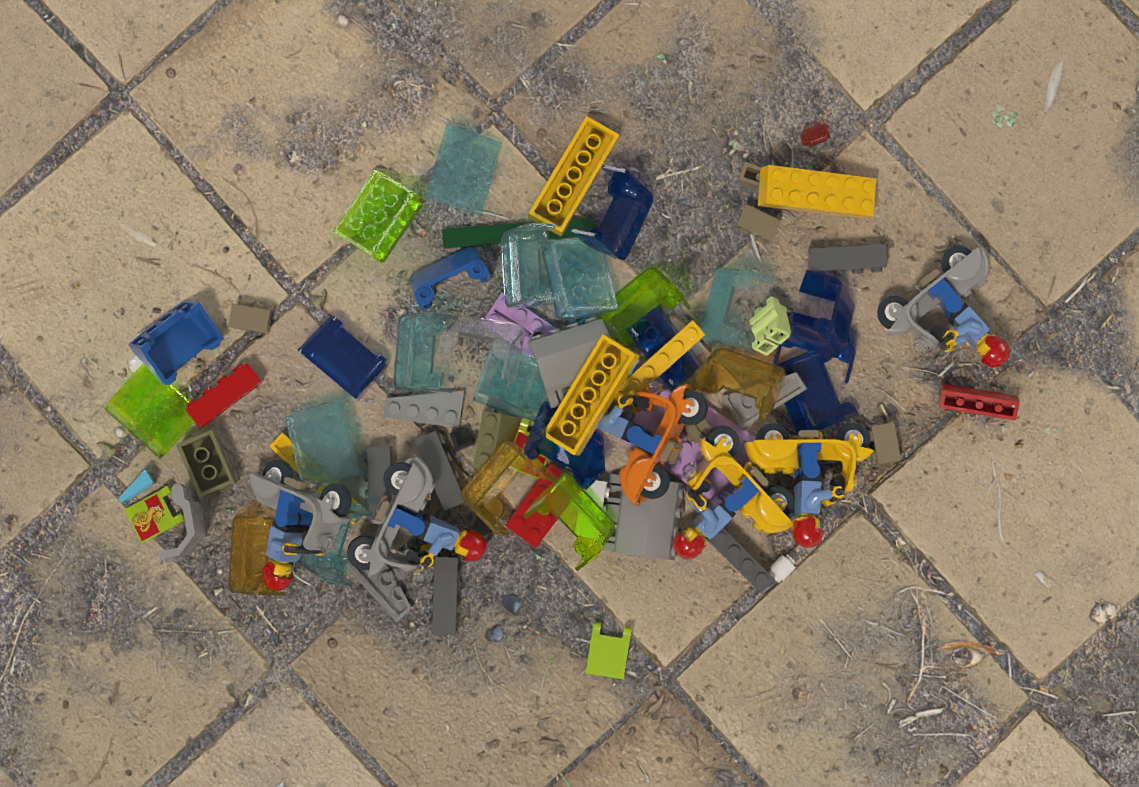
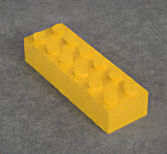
M586 116L528 213V218L555 234L562 236L618 142L619 134Z
M767 165L760 169L758 206L866 219L874 217L876 178Z
M602 334L542 435L571 454L580 456L640 355L611 337Z

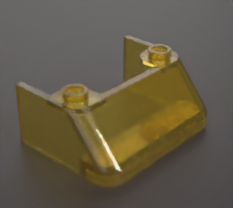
M718 348L694 372L692 390L699 393L706 391L709 394H715L725 388L756 399L755 407L760 411L758 422L762 423L774 409L785 379V370L782 367L726 348Z
M510 441L500 444L461 492L462 500L495 534L506 536L510 532L498 521L504 513V505L498 497L516 476L523 471L528 476L538 474L545 480H557L539 459Z
M237 515L233 518L228 581L229 589L232 593L286 596V592L267 588L262 578L263 567L269 558L266 554L270 528L275 517Z

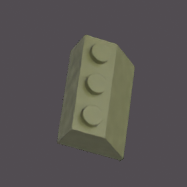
M482 411L473 464L474 469L512 475V469L505 467L504 464L520 427L521 418Z

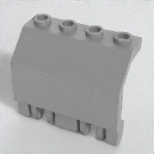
M596 317L586 319V324L578 326V323L567 326L568 330L560 332V329L548 332L549 336L542 338L540 334L531 337V342L527 343L528 349L532 351L550 408L559 406L555 390L561 404L565 397L561 388L568 386L570 389L602 334L610 337L602 319L597 320Z
M610 474L609 483L620 484V476ZM670 482L668 491L658 499L647 498L639 506L634 505L626 497L621 486L609 485L611 491H621V498H607V502L620 503V505L606 504L604 521L617 522V525L604 523V527L606 529H616V536L602 535V540L615 541V544L601 542L600 550L675 560L677 554L673 549V539L678 531L681 533L680 518L683 517L684 513L682 503L686 496L685 484Z
M174 484L171 488L173 502L183 509L187 535L178 548L158 551L159 559H165V562L186 560V556L194 552L207 534L202 505L196 499L193 486Z

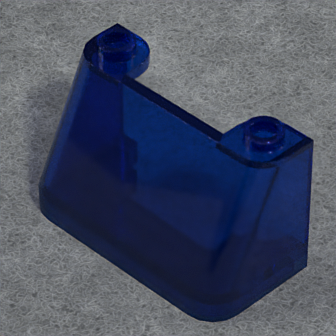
M328 317L299 347L298 351L359 401L386 370L388 365L385 362L387 360L379 353L377 355L373 354L342 328L343 323L337 317Z

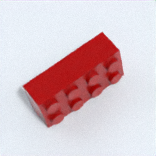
M550 464L505 526L536 549L582 486Z

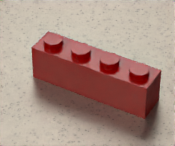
M248 363L245 365L239 364L233 369V374L229 377L227 375L223 376L217 381V386L213 389L212 387L207 388L202 392L203 396L198 400L194 398L186 405V413L199 430L261 384V380Z
M944 383L941 384L938 399L939 408L1014 421H1016L1020 404L1019 398L1016 395Z

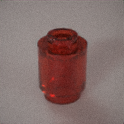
M817 124L802 130L803 135H800L803 145H807L808 148L826 142V139L830 138L825 124Z

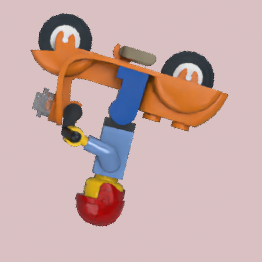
M653 379L651 382L647 381V386L643 388L642 392H637L636 395H620L618 397V406L615 405L611 412L606 411L597 426L600 430L637 445L635 449L633 448L628 455L629 460L619 473L620 484L624 494L636 506H639L647 498L658 499L668 491L670 477L663 466L667 460L669 464L676 462L683 448L681 445L683 440L679 438L684 424L689 426L697 425L707 416L708 403L701 393L691 390V386L688 384L681 385L673 390L668 399L659 396L661 392H664V389L661 388L663 384ZM631 404L632 409L628 410L623 417H620L624 411L623 407ZM654 405L662 406L666 411L654 436L649 430L631 422L636 412H641L642 410L650 412L653 410Z

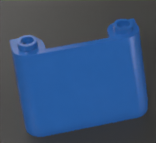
M465 248L410 276L409 284L422 312L431 308L430 302H432L435 296L432 286L465 270L470 279H480L482 283L491 280L490 273L475 248Z
M186 300L138 335L128 346L162 385H170L176 380L178 374L176 371L203 349H216L224 337L200 302Z

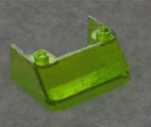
M649 267L597 309L596 315L599 319H602L605 327L620 344L631 350L629 344L633 342L636 336L633 328L660 306H663L665 309H672L681 303L688 310L691 309V306L679 289L656 267Z
M567 473L562 474L533 501L524 514L527 518L536 511L541 515H547L552 512L576 537L574 549L582 557L575 567L577 571L598 557L615 530V523L612 518Z

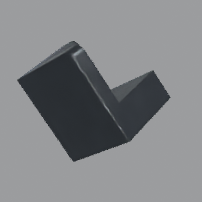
M468 427L454 433H449L456 452L475 445Z
M475 511L468 529L475 530L486 536L494 518Z

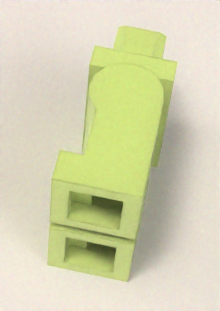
M769 297L766 300L767 305L764 308H757L754 311V317L749 320L755 336L752 347L754 350L767 356L779 346L778 344L781 345L792 335L786 313L787 309L785 306L780 305L779 300L774 297Z

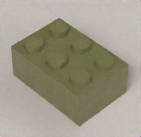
M211 429L176 445L199 498L207 497L237 483L215 430Z

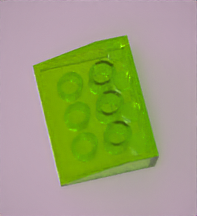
M375 169L332 232L383 265L425 201L415 192Z
M144 364L130 376L102 407L159 459L171 450L194 423L185 411L189 401L171 385H162Z

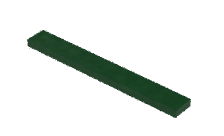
M594 217L571 219L562 236L555 234L536 222L442 229L443 249L595 237Z

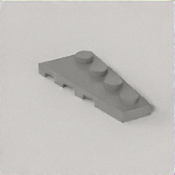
M796 372L724 395L722 398L740 428L744 429L807 390V387Z
M465 391L386 398L383 418L459 429Z
M350 562L345 565L396 622L412 609L402 589L398 587L392 571L389 570L386 564L381 571L372 576L367 575L368 570L357 569Z

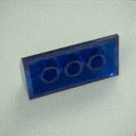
M660 305L625 329L647 360L679 333ZM690 348L662 373L660 378L671 392L705 366L692 348Z

